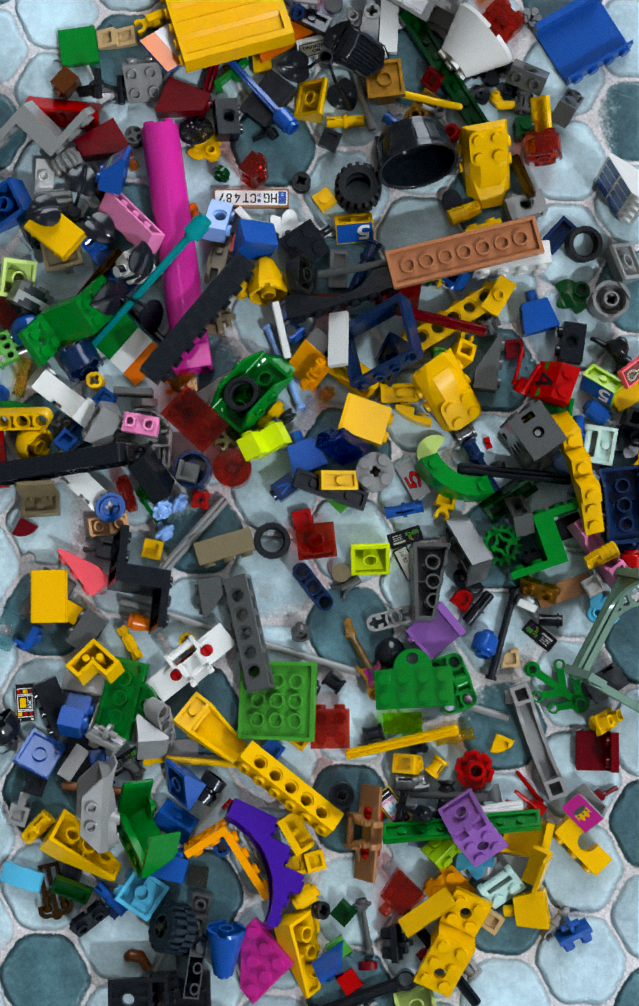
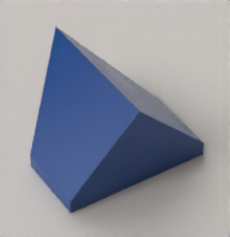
M344 940L311 963L321 984H328L343 973L341 966Z

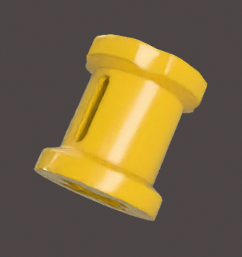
M90 372L87 374L86 384L91 390L98 392L103 386L105 387V379L100 373ZM96 379L99 381V383L95 384L92 382V380Z
M434 754V759L424 770L438 780V775L449 763L437 754Z

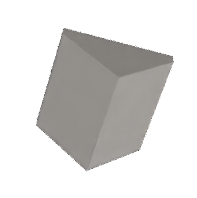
M632 243L611 244L608 246L604 256L614 280L624 285L639 280V260Z
M138 714L135 724L137 760L165 758L168 751L169 737Z

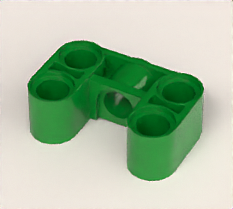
M451 653L432 660V664L437 666H450V659H456L459 663L458 667H453L454 710L448 711L444 706L440 707L441 713L446 716H452L469 710L477 702V695L473 688L471 677L466 669L463 658L458 653ZM469 695L472 698V703L465 704L462 697Z

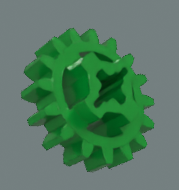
M500 524L499 529L492 526V532L489 530L485 531L488 536L482 537L486 548L492 553L500 554V557H502L497 558L493 556L492 565L498 562L499 567H501L503 562L510 565V559L513 561L517 560L514 555L521 554L517 550L522 547V544L517 542L521 537H515L514 531L510 532V526L503 529V524ZM500 533L507 534L510 538H504ZM493 536V544L488 547L489 540ZM499 541L501 543H505L503 551L501 548H497L496 546L499 544ZM513 545V551L509 555V547Z

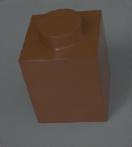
M66 66L50 81L53 93L59 98L63 97L66 100L82 85L79 77Z

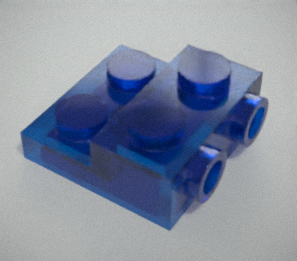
M343 427L338 430L329 428L317 435L315 447L341 465H345L370 452V446Z

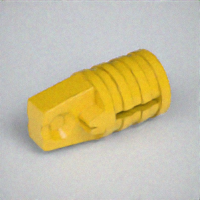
M478 201L461 204L446 210V216L451 226L470 220L482 213Z
M610 541L583 558L584 563L588 569H592L619 557L620 551L617 545Z
M43 809L29 823L20 836L26 844L31 845L56 820L47 810Z

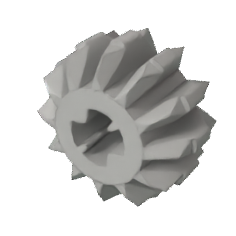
M71 147L56 156L50 162V166L58 177H64L72 168L81 165L83 159L80 153L74 147Z

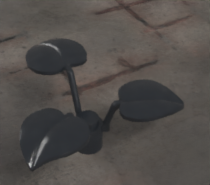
M347 20L335 24L325 33L323 39L324 46L332 50L324 49L320 51L318 59H315L313 63L308 65V56L302 51H292L276 64V68L285 79L294 83H301L309 78L308 69L319 63L321 68L329 69L335 84L330 86L327 91L329 104L339 110L352 111L357 103L356 86L348 78H343L337 82L332 67L333 53L348 25L352 27L351 21Z
M82 164L74 167L66 175L65 183L68 189L72 192H78L74 205L69 206L66 212L61 206H57L56 198L50 195L37 197L27 209L26 219L46 227L56 225L60 221L61 213L74 224L88 220L82 226L88 238L102 244H113L115 242V225L108 214L96 212L91 218L89 216L80 217L81 210L77 205L81 193L85 196H91L97 188V183L95 182L96 175L88 165Z
M141 241L133 249L128 259L129 269L135 274L119 278L118 281L108 280L95 294L89 305L100 313L111 316L119 309V297L126 298L144 308L139 313L141 325L149 331H156L161 325L164 314L161 302L151 299L146 305L126 295L127 286L124 281L138 278L139 274L142 277H147L153 269L154 256L152 250L145 241Z

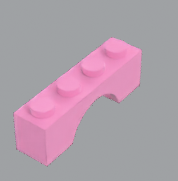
M581 517L567 526V529L586 555L604 545L600 532L588 536L584 534ZM616 557L604 565L597 566L596 569L612 589L618 577L614 574L616 568H625L627 564L624 560Z

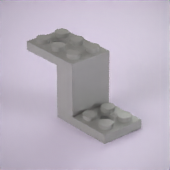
M31 100L22 104L0 129V149L11 141L10 136L17 134L22 129L50 157L54 154L59 155L69 147L68 141L71 142L82 132L80 128H84L94 119L92 115L96 111L91 106L83 109L63 131Z

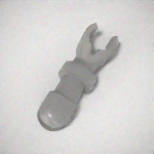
M564 905L558 909L554 919H550V928L540 931L539 935L548 942L553 939L556 928H560V923L570 913L569 908Z

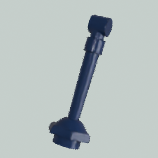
M283 0L289 7V17L294 21L304 17V6L299 2L292 4L290 0Z

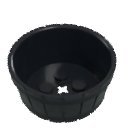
M413 116L404 118L384 129L378 138V178L388 188L409 190L428 186L450 174L459 161L456 147L450 140L444 125L434 117Z

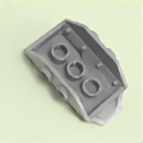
M115 755L106 761L97 760L77 779L76 818L80 821V836L99 854L108 852L115 848V844H119L117 825H120V813H118L112 786L118 764Z

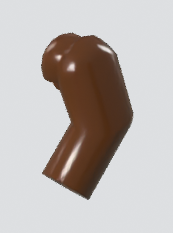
M129 949L124 953V960L126 962L139 963L143 972L152 967L144 951Z

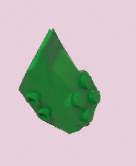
M263 351L245 357L241 362L235 364L228 376L222 378L210 407L241 435L257 423L264 415L265 409L277 400L278 395L294 379L292 376L295 368L281 355L270 356ZM247 376L253 379L262 391V398L252 407L247 415L233 412L224 401V389L228 382L235 377ZM248 385L240 386L233 394V402L238 406L246 405L253 397V389Z

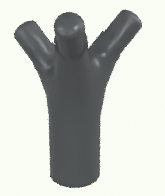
M357 576L346 583L331 585L330 587L343 591L341 598L345 599L346 594L353 587L361 584L362 581Z

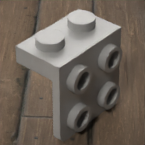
M151 56L144 57L145 60L129 58L122 64L127 99L130 104L158 101L164 90L161 67Z

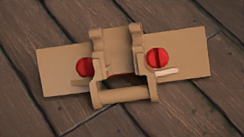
M361 783L359 811L346 812L348 822L344 848L355 850L354 878L375 883L377 858L382 849L383 810L381 805L383 790L380 786ZM355 824L363 826L362 838L360 840H354Z

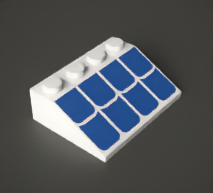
M610 152L594 182L614 214L619 217V220L624 224L632 226L639 216V170Z

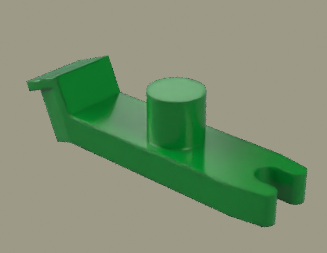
M245 57L238 64L245 69L249 65V60ZM232 69L213 81L216 95L223 93L222 86L231 79L236 83L241 80Z

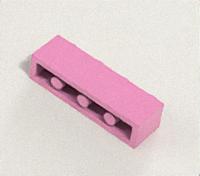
M106 192L98 210L112 218L115 229L121 232L128 242L137 247L141 241H145L151 248L152 253L156 254L165 234L122 192L120 195Z

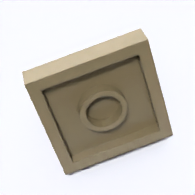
M40 243L47 273L63 270L66 274L74 273L73 267L84 265L80 245L66 261H62Z

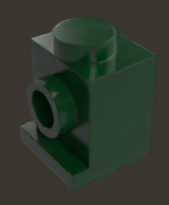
M530 115L515 117L512 124L514 143L533 141L535 127L534 122H531Z

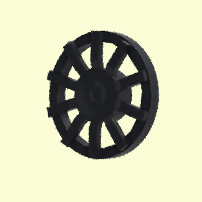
M200 115L188 117L182 123L180 122V139L186 144L197 145L204 143L213 134L212 123L208 118L200 117Z

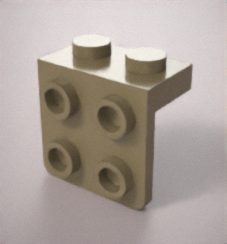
M43 478L40 481L25 479L15 483V488L21 497L22 518L61 516V494L53 480L49 478Z

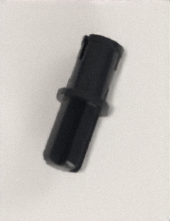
M486 590L475 604L472 603V607L462 619L472 626L481 613L484 614L483 610L494 596Z

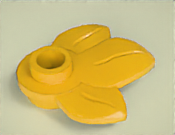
M213 132L210 139L204 143L194 145L186 153L194 160L206 159L209 162H215L221 155V142H216L215 132Z

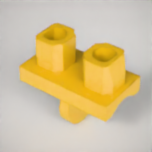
M607 707L590 717L588 723L589 727L596 732V735L600 736L617 726L618 722H621L624 718L620 709L612 710L611 707Z

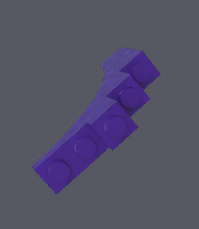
M235 798L231 801L224 820L236 826L249 838L264 864L268 879L269 899L262 927L271 930L278 927L281 922L282 916L280 913L282 908H286L290 897H288V894L293 896L301 892L304 886L302 881L304 875L284 866L290 859L291 853H289L291 847L270 837V835L273 836L276 832L278 825L275 823L278 818Z

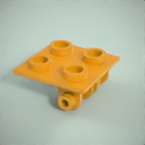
M306 339L289 361L295 368L293 375L300 380V388L302 390L310 389L312 392L331 369L328 366V358Z

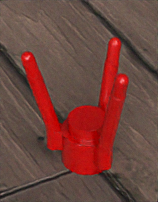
M521 347L511 384L514 385L512 390L526 396L532 387L535 375L541 364H537L528 379L523 377L518 379L524 347Z
M516 771V774L535 799L529 800L518 790H515L514 793L527 803L524 810L539 809L541 817L547 810V806L543 804L544 800L539 797L519 771Z

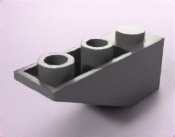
M499 334L473 373V391L495 393L496 389L500 388L501 377H498V371L502 370L503 359L500 358V353L504 351L505 340H502L503 334Z

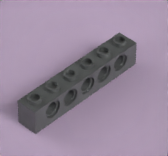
M243 573L223 579V593L227 596L228 600L226 607L232 618L231 630L236 637L235 648L240 655L239 667L243 671L245 678L243 679V686L248 693L252 694L274 689L275 683L251 575ZM242 592L241 600L237 601V594ZM245 610L246 617L245 619L241 620L240 614L242 611ZM247 629H249L251 634L250 637L246 639L244 633ZM251 648H254L255 654L250 658L248 652ZM258 667L259 673L254 677L253 669Z

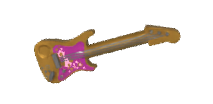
M347 618L345 620L346 638H349L365 667L361 669L357 665L356 670L366 682L369 698L375 700L374 670H381L380 662L377 661L376 666H372L355 635L356 631L352 625V620Z

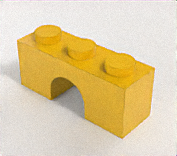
M566 815L554 827L553 833L555 835L553 838L560 845L564 843L569 848L566 852L574 860L578 858L582 862L580 866L588 875L592 872L596 876L613 859L597 843H594L587 849H581L578 846V838L584 831Z

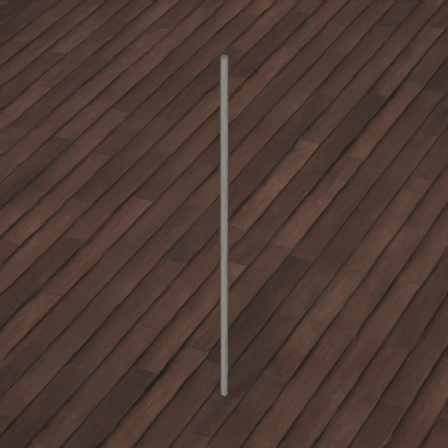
M121 597L120 605L147 613L151 612L150 605ZM167 611L169 619L206 631H210L216 626ZM226 629L229 635L233 639H236L235 634L232 632V630ZM244 634L246 639L250 637L249 635ZM265 640L266 647L269 650L308 662H317L318 665L363 678L355 667ZM463 700L465 704H471L470 702ZM477 704L469 709L470 711L508 722L510 714Z

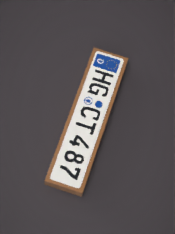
M214 189V200L233 203V209L239 206L243 209H289V189Z

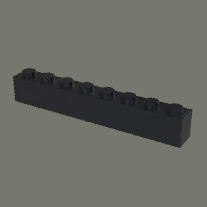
M237 252L145 360L139 371L157 385L161 381L165 383L171 376L170 370L173 367L178 368L184 360L182 356L186 352L189 354L196 346L194 344L196 339L199 338L201 340L207 333L206 327L209 324L214 325L220 317L217 314L229 307L231 304L229 300L233 295L237 297L243 290L241 287L243 283L251 281L255 275L253 271L256 266Z

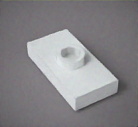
M36 159L34 193L55 190V173L50 166V162L53 159Z

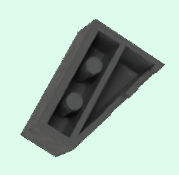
M467 514L446 520L443 533L447 543H451V553H456L460 562L457 564V567L464 572L466 577L464 581L465 586L485 581L493 561V555L486 548L483 537L477 533L474 522L468 518Z

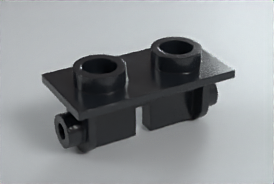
M102 899L95 900L94 903L86 908L87 914L82 911L75 918L71 919L69 930L81 938L111 914V912L104 907L105 903Z

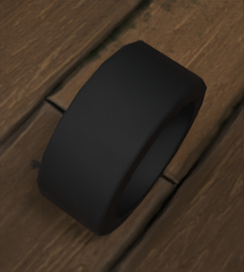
M581 226L571 230L564 241V249L567 256L576 263L594 260L600 255L603 246L600 233L591 226ZM581 233L588 234L593 242L592 252L586 256L579 255L574 248V239Z
M239 376L228 382L223 396L225 403L233 412L247 415L252 407L262 398V391L253 379L247 376ZM244 385L250 386L254 392L251 401L246 405H236L233 402V394L236 389Z
M274 522L266 523L255 532L254 546L257 552L264 558L278 559L289 550L290 535L281 524ZM268 530H276L283 536V546L276 552H268L261 545V537Z

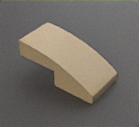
M134 25L119 29L109 27L96 31L99 50L122 49L138 45L137 31Z

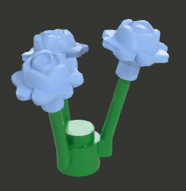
M139 486L135 493L156 523L155 526L158 530L154 536L155 539H160L163 542L169 540L173 536L174 525H164L159 520L168 518L171 512H182L186 508L188 501L185 498V493H180L176 497L170 495L163 502L159 501L153 504L152 511L148 505L152 501L143 488Z

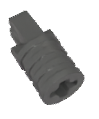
M395 774L394 791L416 792L429 790V776Z

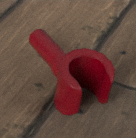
M616 785L603 793L599 788L593 792L603 801L606 796L619 789Z

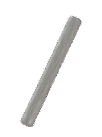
M220 496L160 565V569L171 570L228 504L224 497Z

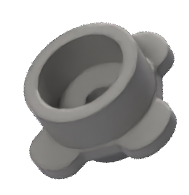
M351 7L346 8V16L343 18V21L350 20L352 27H359L363 11L360 9L354 10Z

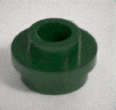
M218 165V167L213 168L212 173L216 181L220 183L228 182L230 172L226 167Z

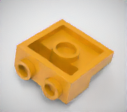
M452 863L447 868L438 869L439 873L434 878L432 876L423 883L424 887L422 888L429 898L445 887L451 895L456 886L474 894L478 893Z

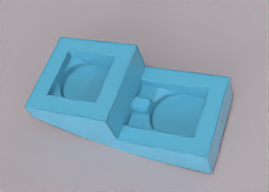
M5 861L0 881L38 893L40 892L45 873L31 867H23L13 862Z

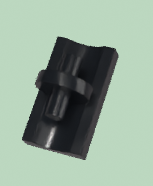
M394 923L380 930L382 940H390L391 946H384L382 948V958L392 960V963H399V960H403V954L408 953V946H412L414 943L412 939H407L404 932L401 933L400 924Z

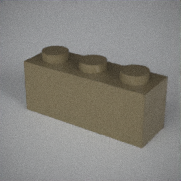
M249 527L193 543L199 566H204L205 569L216 566L215 562L223 560V563L231 562L238 555H241L242 558L253 555L252 551L256 550Z

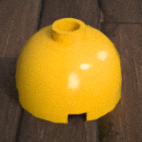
M47 429L21 430L16 436V452L22 459L48 455L51 450L48 446L50 442L53 443V435Z

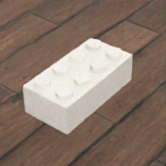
M542 241L544 254L471 271V279L485 281L490 277L498 279L500 275L505 278L511 275L519 278L524 277L525 274L532 273L533 276L543 275L552 263L550 241Z

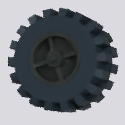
M168 901L159 904L151 916L148 930L149 942H151V947L155 952L177 956L188 952L189 948L193 945L197 931V918H195L196 914L191 906Z

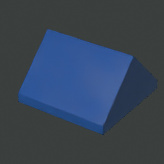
M238 218L232 256L239 252L247 259L258 260L262 256L270 258L279 246L274 224Z
M169 758L164 759L168 792L187 810L191 809L206 784L187 767Z

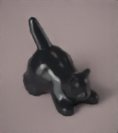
M619 336L607 342L602 341L598 337H590L591 341L605 349L616 362L614 374H617L620 369L632 361V358L627 354L629 345L624 337Z

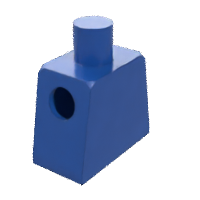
M535 290L525 292L527 302L519 307L522 338L557 329L560 323L548 298L538 299Z
M301 430L290 434L294 444L287 446L293 477L296 468L312 472L328 466L327 460L312 437L304 439Z

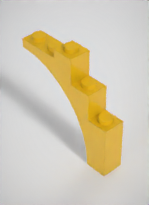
M568 411L552 414L551 416L568 438L559 447L575 490L583 532L586 536L603 532L605 530L601 508V486L593 474L591 456L583 446L581 428Z

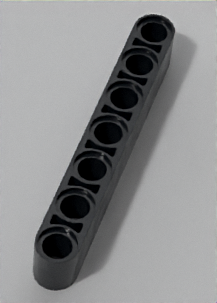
M113 443L0 463V485H15L16 482L25 479L38 481L43 478L50 479L125 466L128 464L126 444Z

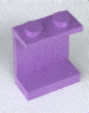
M441 601L438 603L435 620L431 623H414L405 630L407 633L405 638L411 645L415 643L419 650L425 652L433 660L437 654L455 639L461 637L466 630Z

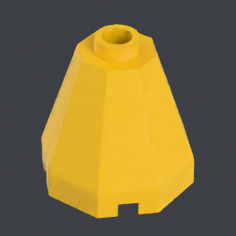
M267 256L260 257L254 262L256 267L253 273L255 275L248 287L250 302L262 306L267 305L268 301L281 302L284 300V297L288 296L283 276L274 259Z

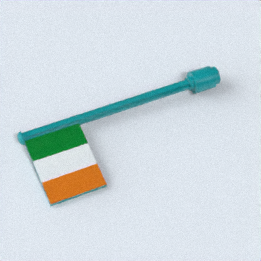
M200 212L191 219L183 228L185 236L132 294V298L139 300L190 242L194 240L198 242L212 224L207 216ZM127 300L90 342L137 387L147 377L139 371L140 367L156 349L158 344L127 314L136 304Z

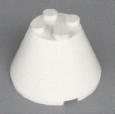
M466 2L459 5L443 45L438 51L439 55L446 60L444 62L446 67L450 71L454 69L456 71L455 74L461 81L465 78L507 65L513 60L511 52L499 34L495 36L489 29L491 24L487 19Z

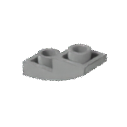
M65 671L61 690L64 692H81L84 695L102 696L105 679L101 675H95L83 686L69 671Z

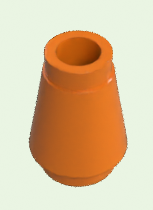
M130 612L126 627L135 631H149L150 618L138 612Z

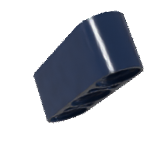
M297 563L293 567L295 579L320 610H330L333 606L331 595L307 564ZM300 566L305 567L307 570L306 575L303 577L296 575V569ZM310 582L318 584L319 588L316 592H310L307 589ZM322 597H327L330 600V605L327 608L319 605V600Z

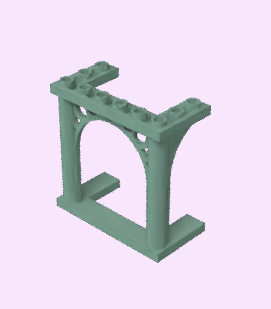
M625 566V568H616L614 574L618 577L573 664H566L563 671L639 713V702L608 686L606 680L589 672L615 621L627 610L639 606V599L635 602L631 597V591L634 588L639 591V569ZM627 600L628 604L624 606L623 603Z

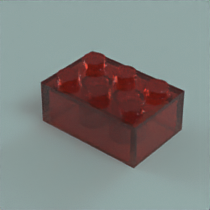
M188 385L160 413L202 453L229 426Z

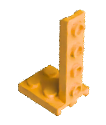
M224 818L185 842L184 854L187 858L192 856L195 858L204 852V848L209 845L210 847L215 846L221 841L220 838L224 837L261 897L265 900L269 898L267 879L263 880L261 878L259 866L256 862H251L249 859L251 855L246 846L242 847L240 845L238 833L235 829H230L229 823Z

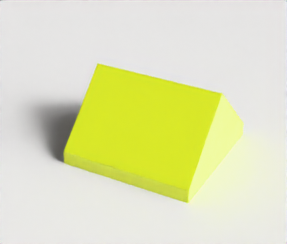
M390 543L350 545L351 576L390 574Z

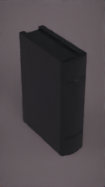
M272 69L268 71L258 84L278 107H287L298 93L295 86ZM252 91L240 106L241 113L266 131L267 128L274 124L272 112Z

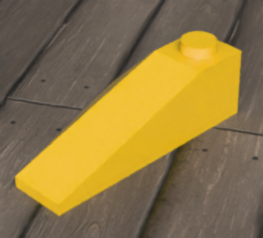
M65 809L58 816L39 848L58 861L111 882L115 881L122 866L110 851L99 854L80 836V821L75 815Z
M311 907L285 913L282 915L278 927L274 928L277 942L295 963L290 969L306 999L321 989V983L311 964L317 959V952L320 951V944H317V933L320 932V924L318 919L313 918Z

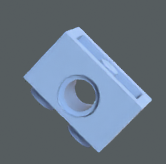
M211 199L206 216L211 220L212 224L202 239L225 243L226 237H230L232 225L230 223L235 221L236 214L233 211V203Z

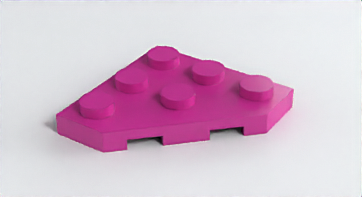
M258 917L254 918L246 926V934L241 947L240 989L252 1004L256 1003L295 964L271 933L262 927L263 923Z

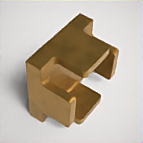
M401 58L384 60V67L373 76H367L364 79L368 101L376 100L377 105L394 104L398 97H405Z

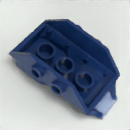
M639 465L598 469V476H600L599 483L602 493L601 505L605 544L613 541L620 553H624V550L639 549Z

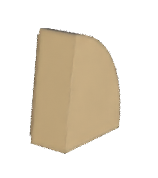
M518 648L509 650L503 656L500 669L520 667Z

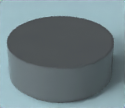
M325 0L324 7L326 12L332 15L340 13L343 8V1Z

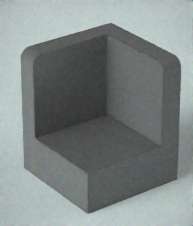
M180 459L175 478L177 481L196 485L201 466Z

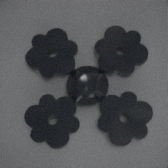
M513 62L487 73L483 72L472 76L473 79H477L478 76H484L483 81L485 85L481 87L475 85L474 89L470 91L477 104L486 105L490 96L488 87H496L497 85L500 96L504 100L516 98L518 87L506 82L499 83V74H508Z

